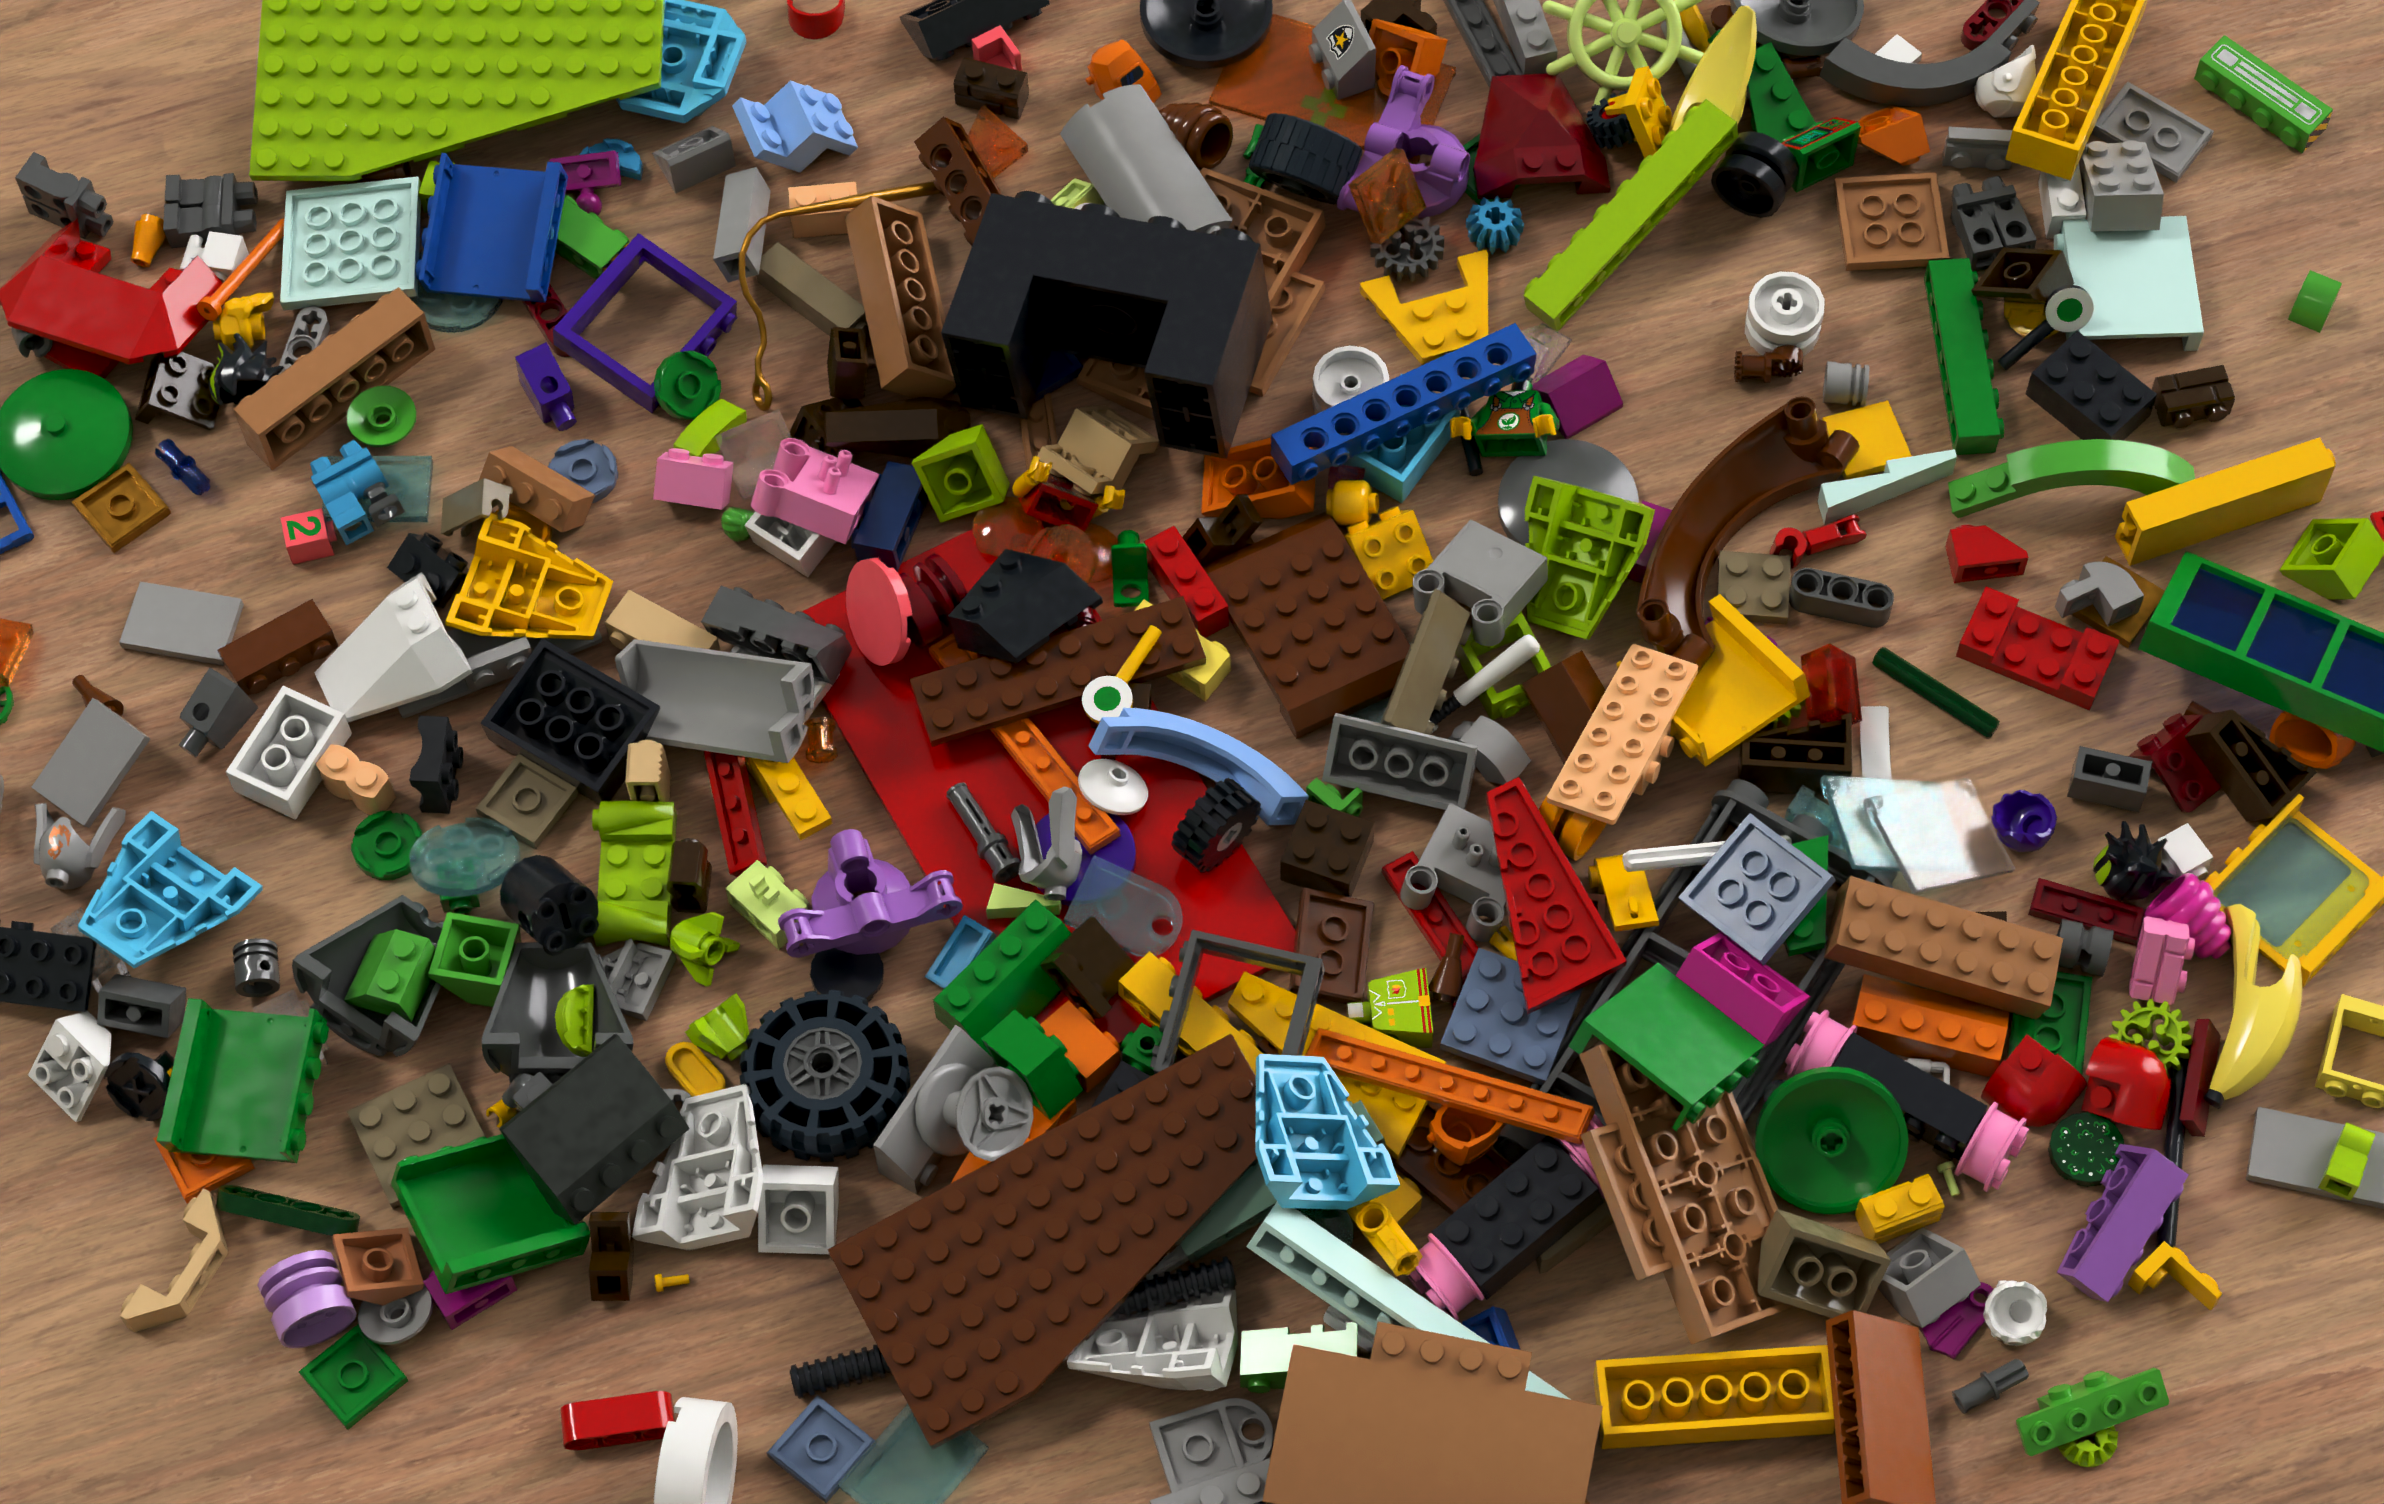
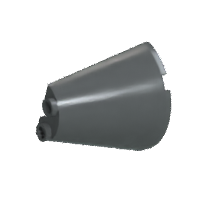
M401 895L298 954L292 963L296 985L300 993L307 991L314 1002L310 1008L316 1009L327 1020L328 1028L342 1039L374 1055L384 1056L387 1052H393L396 1057L402 1056L416 1044L441 987L440 984L431 979L412 1022L405 1020L395 1012H392L390 1015L347 1004L344 999L374 935L398 929L429 938L436 948L444 922L435 923L428 919L427 909L422 904L413 902L404 895Z
M538 942L516 944L482 1036V1052L486 1063L495 1073L502 1072L509 1076V1083H512L520 1074L526 1073L535 1076L538 1072H541L554 1084L585 1058L573 1054L562 1043L555 1022V1013L559 1000L564 993L580 985L594 984L592 1052L613 1034H617L632 1051L633 1037L592 943H579L575 947L559 952H551Z

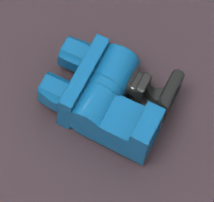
M355 440L341 447L340 452L344 458L343 460L331 465L327 457H320L310 463L313 473L311 479L346 546L374 531L367 515L358 502L360 498L363 500L369 498L372 505L369 506L368 511L376 527L405 512L398 497L395 494L388 496L384 490L389 485L367 447L363 449ZM362 521L361 525L356 530H345L348 527Z

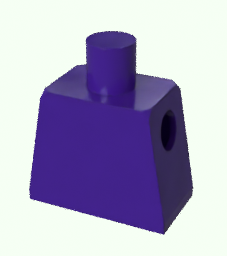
M547 342L516 356L519 382L542 422L548 423L553 420L559 431L567 430L575 425L577 420L572 413L575 409L572 390Z

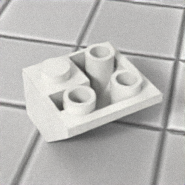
M88 1011L58 1018L55 1020L28 1074L75 1122L82 1120L110 1064L111 1033L103 1025L97 1024V1019Z

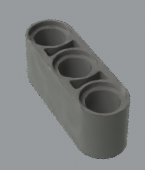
M1802 568L1796 571L1792 577L1789 590V603L1796 611L1871 628L1881 627L1888 622L1894 602V594L1887 585L1813 568ZM1800 588H1808L1812 592H1803ZM1834 596H1844L1847 600H1839ZM1870 603L1880 604L1882 607L1875 608L1871 606Z

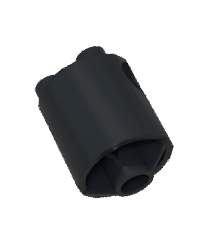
M535 855L524 858L515 864L504 877L500 889V902L506 915L515 923L520 924L523 930L549 951L559 952L575 947L587 937L594 935L598 930V901L592 890L551 857Z

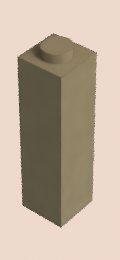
M779 242L761 257L759 275H756L758 283L830 336L831 328L843 327L862 329L865 332V337L867 336L869 329L864 306Z

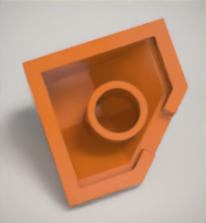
M1379 19L1372 20L1369 36L1376 47L1375 70L1379 77V80L1376 82L1382 94L1390 95L1393 78L1400 65L1407 66L1408 71L1423 76L1431 74L1435 77L1439 73L1447 39L1420 29Z
M1892 105L1863 116L1858 121L1861 126L1858 144L1888 160L1905 166L1918 162L1920 160L1919 156L1930 152L1920 113Z

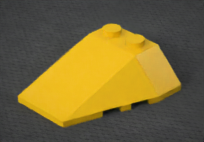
M491 513L490 517L486 518L483 522L477 538L472 563L460 594L456 593L445 625L479 636H526L528 638L593 640L614 581L580 559L572 560L558 551V545L550 540L546 543L530 533L531 528L525 524L508 518L499 520L498 515Z

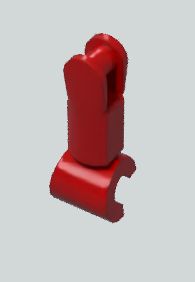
M1850 515L1833 523L1803 531L1802 533L1795 528L1787 527L1781 529L1776 534L1769 554L1779 555L1782 549H1789L1793 553L1790 565L1794 568L1801 562L1805 552L1807 555H1812L1832 548L1856 544L1865 539L1867 534L1858 525L1860 521L1858 515ZM1845 529L1847 534L1841 536L1839 531Z

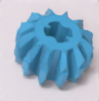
M1498 195L1492 202L1483 197L1480 205L1473 204L1470 209V215L1466 218L1469 241L1477 242L1476 246L1479 251L1488 247L1492 255L1497 248L1506 253L1509 245L1517 246L1524 229L1520 208H1513L1511 199L1504 203L1500 202Z

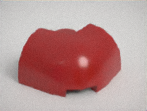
M2026 1034L2006 1061L2003 1060L1982 1091L1981 1099L1990 1106L1993 1102L1998 1103L1997 1110L2017 1121L2024 1117L2027 1119L2025 1126L2041 1127L2050 1123L2054 1124L2059 1120L2087 1087V1082L2079 1071L2058 1053L2054 1055Z
M2105 1037L2100 1040L2092 1053L2085 1074L2089 1075V1080L2081 1110L2110 1118L2117 1123L2151 1130H2161L2171 1088V1079L2168 1078L2164 1064L2158 1059L2155 1052L2143 1046L2111 1037Z

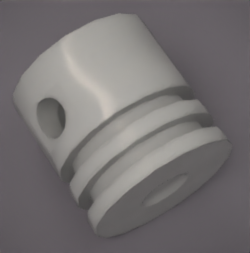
M1827 361L1823 385V403L1847 405L1848 402H1851V405L1856 406L1858 402L1860 406L1864 407L1869 384V365H1864V368H1861L1860 364L1852 367V363Z

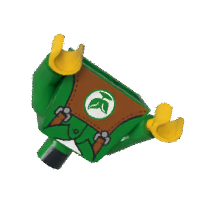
M1525 380L1519 383H1512L1511 391H1499L1489 396L1487 403L1471 419L1463 416L1450 419V437L1463 436L1465 440H1470L1474 436L1482 457L1546 456L1547 435H1557L1556 431L1560 427V421L1550 404L1543 402L1540 393L1532 390L1531 382Z

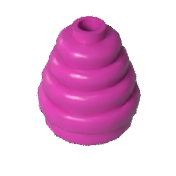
M2192 873L2183 874L2172 881L2151 901L2145 911V917L2150 916L2189 925V937L2195 938L2194 953L2201 959L2209 956L2217 959L2231 946V943L2228 941L2231 936V928L2225 924L2226 915L2220 911V900L2213 896L2214 890L2209 883L2203 880L2199 881L2198 877Z

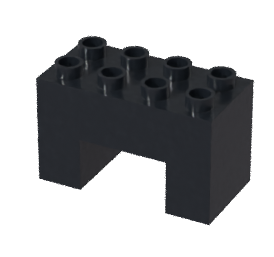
M1021 191L1015 197L991 193L941 331L961 405L966 408L1028 420L1036 397L1035 394L1042 380L1051 351L1065 352L1145 368L1144 374L1160 446L1227 459L1272 322L1260 243H1255L1247 234L1230 228L1219 229L1214 235L1187 230L1182 223L1166 216H1154L1148 222L1122 218L1113 209L1096 203L1086 204L1081 210L1054 205L1044 195L1032 191Z

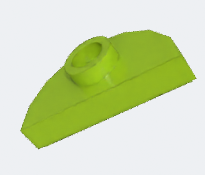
M594 984L580 985L564 993L557 1004L555 1013L556 1029L562 1043L573 1054L580 1057H587L592 1053Z

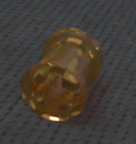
M815 717L805 721L803 725L808 727L806 734L808 735L809 748L805 751L806 759L809 762L819 764L832 762L838 757L837 748L833 744V732L836 730L835 721L828 717Z

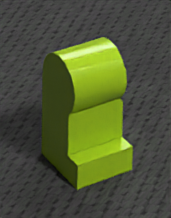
M2346 1122L2318 1188L2351 1201L2362 1180L2368 1161L2367 1156L2374 1141L2375 1133ZM2333 1180L2346 1186H2339L2336 1183H2334Z

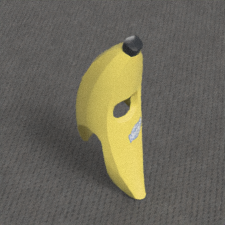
M2234 904L2223 909L2227 924L2231 928L2230 938L2233 947V1017L2212 1076L2209 1090L2204 1096L2205 1101L2217 1109L2221 1108L2224 1100L2239 1096L2263 1081L2280 1062L2293 1038L2302 1002L2301 963L2293 953L2288 959L2281 980L2276 984L2266 987L2255 985L2260 926L2256 920V913L2242 904Z

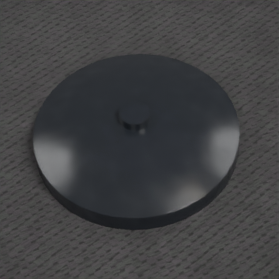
M1140 0L1141 26L1152 47L1165 58L1192 68H1220L1245 59L1264 42L1272 24V0Z

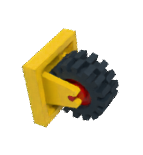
M1649 66L1635 70L1628 93L1622 91L1619 96H1616L1614 93L1610 95V99H1601L1599 101L1600 105L1594 104L1591 107L1592 111H1588L1586 121L1599 147L1604 148L1606 146L1607 149H1612L1614 145H1617V148L1623 147L1625 142L1631 144L1637 141L1644 159L1648 155L1653 156L1661 147L1673 117L1670 107L1665 106L1661 97V86L1658 79L1653 78Z

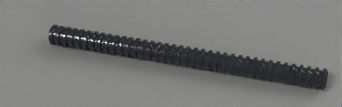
M1225 1256L1222 1257L1221 1262L1213 1259L1209 1265H1205L1202 1262L1199 1263L1197 1268L1190 1265L1188 1270L1185 1271L1178 1268L1176 1273L1170 1274V1271L1164 1272L1165 1276L1159 1277L1158 1274H1154L1153 1279L1147 1280L1145 1277L1129 1293L1126 1301L1110 1317L1117 1320L1121 1314L1129 1317L1133 1311H1137V1314L1143 1313L1142 1309L1145 1308L1152 1311L1156 1305L1164 1308L1168 1302L1176 1305L1177 1300L1180 1299L1188 1302L1189 1297L1195 1296V1299H1200V1294L1206 1293L1207 1296H1212V1291L1218 1290L1220 1294L1224 1293V1288L1228 1287L1231 1291L1235 1290L1237 1283L1231 1260ZM875 1344L871 1350L863 1347L859 1353L851 1350L850 1355L847 1356L839 1353L838 1358L832 1359V1356H827L826 1361L823 1362L820 1359H815V1364L809 1365L808 1362H803V1367L797 1368L796 1364L791 1365L790 1376L795 1396H798V1399H802L806 1393L814 1396L816 1395L815 1391L818 1390L826 1393L827 1388L833 1387L834 1390H838L839 1385L842 1384L845 1387H850L851 1382L854 1381L857 1384H862V1379L866 1378L869 1381H874V1376L878 1375L882 1379L886 1377V1373L891 1371L877 1344Z

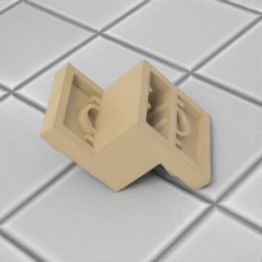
M1106 405L1081 407L1075 409L1058 444L1042 446L1037 456L1040 457L1039 460L1043 463H1053L1050 471L1051 474L1061 478L1066 477L1074 483L1073 488L1084 495L1091 496L1092 494H1104L1105 486H1115V490H1121L1139 455L1154 453L1159 440Z

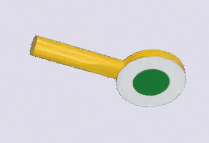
M1153 625L1149 626L1116 676H1101L1092 680L1086 686L1082 695V705L1086 715L1092 721L1099 724L1102 717H1119L1123 708H1132L1133 696L1128 683L1161 636L1162 632L1160 629Z

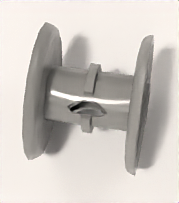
M960 1063L942 1065L930 1073L922 1084L915 1105L917 1128L923 1141L934 1152L951 1157L965 1155L970 1151L974 1156L990 1162L1022 1146L1029 1136L1034 1118L1033 1099L1026 1083L1014 1071L1001 1066L985 1068L977 1072L974 1068Z

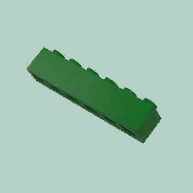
M1970 258L1929 260L1924 276L1952 448L1955 449L1956 455L1995 453L1999 439L2004 438V422L2002 418L1997 417L1996 409L1999 407V393L1997 388H1992L1991 379L1994 377L1993 360L1987 359L1986 350H1988L1989 346L1987 329H1982L1981 326L1984 315L1982 300H1977L1971 291L1978 282V274L1976 271L1971 270Z

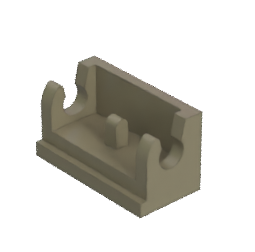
M483 478L443 498L441 534L451 536L455 530L462 527L461 537L468 536L472 529V522L480 518L486 519L490 517L492 508L497 505L499 507L498 519L505 518L509 511V496L513 494V488Z

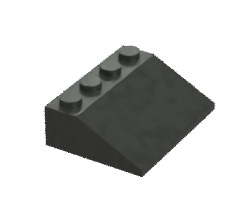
M613 1034L499 1128L553 1212L575 1225L690 1129L673 1101L617 1034Z

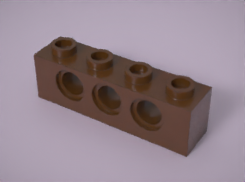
M942 117L915 140L914 143L920 151V161L927 169L931 170L935 177V187L948 199L951 204L949 206L951 214L962 223L966 230L964 236L972 246L991 193L1003 194L962 125Z

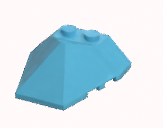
M150 811L125 835L121 843L122 848L115 862H111L107 869V877L100 890H96L78 924V930L135 969L239 914L263 890V886L235 867L227 875H224L181 846L179 829Z
M1259 1054L1256 1057L1255 1153L1266 1186L1281 1208L1347 1210L1394 1191L1400 1186L1389 1152L1383 1143L1377 1146L1366 1129L1369 1125L1363 1114L1356 1115L1346 1100L1349 1097V1093L1324 1057Z

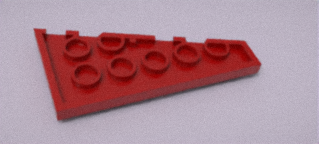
M1517 777L1488 791L1486 800L1528 1015L1625 967L1627 960L1520 777Z

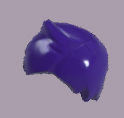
M2017 790L2013 794H2004L2001 801L1994 804L1991 819L1998 838L2005 846L2016 852H2033L2044 847L2055 830L2057 815L2052 804L2042 794H2032L2026 790Z

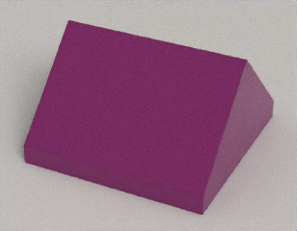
M1581 355L1532 384V390L1538 391L1542 401L1550 404L1560 421L1558 431L1565 439L1571 438L1623 407V401L1606 361L1588 355Z

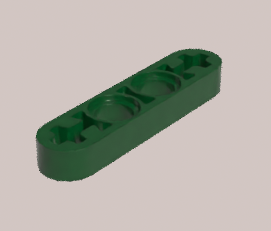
M223 1185L218 1188L216 1208L225 1212L333 1236V1234L358 1232L360 1216L351 1211L241 1186Z

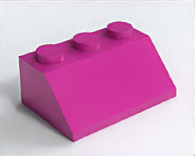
M1721 932L1694 946L1676 974V977L1763 1043V1048L1780 1036L1811 997L1766 964L1763 966Z

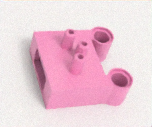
M786 438L780 443L773 470L767 469L760 472L751 507L761 515L782 519L846 544L863 517L866 502L872 500L880 474L851 463L853 455L847 450L840 451L837 458L809 447V445L801 440Z

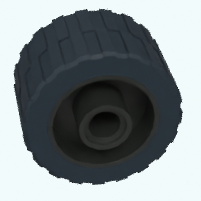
M1271 113L1267 116L1248 166L1260 178L1289 192L1334 205L1337 204L1342 187L1354 175L1363 151L1357 143L1326 127L1295 116Z

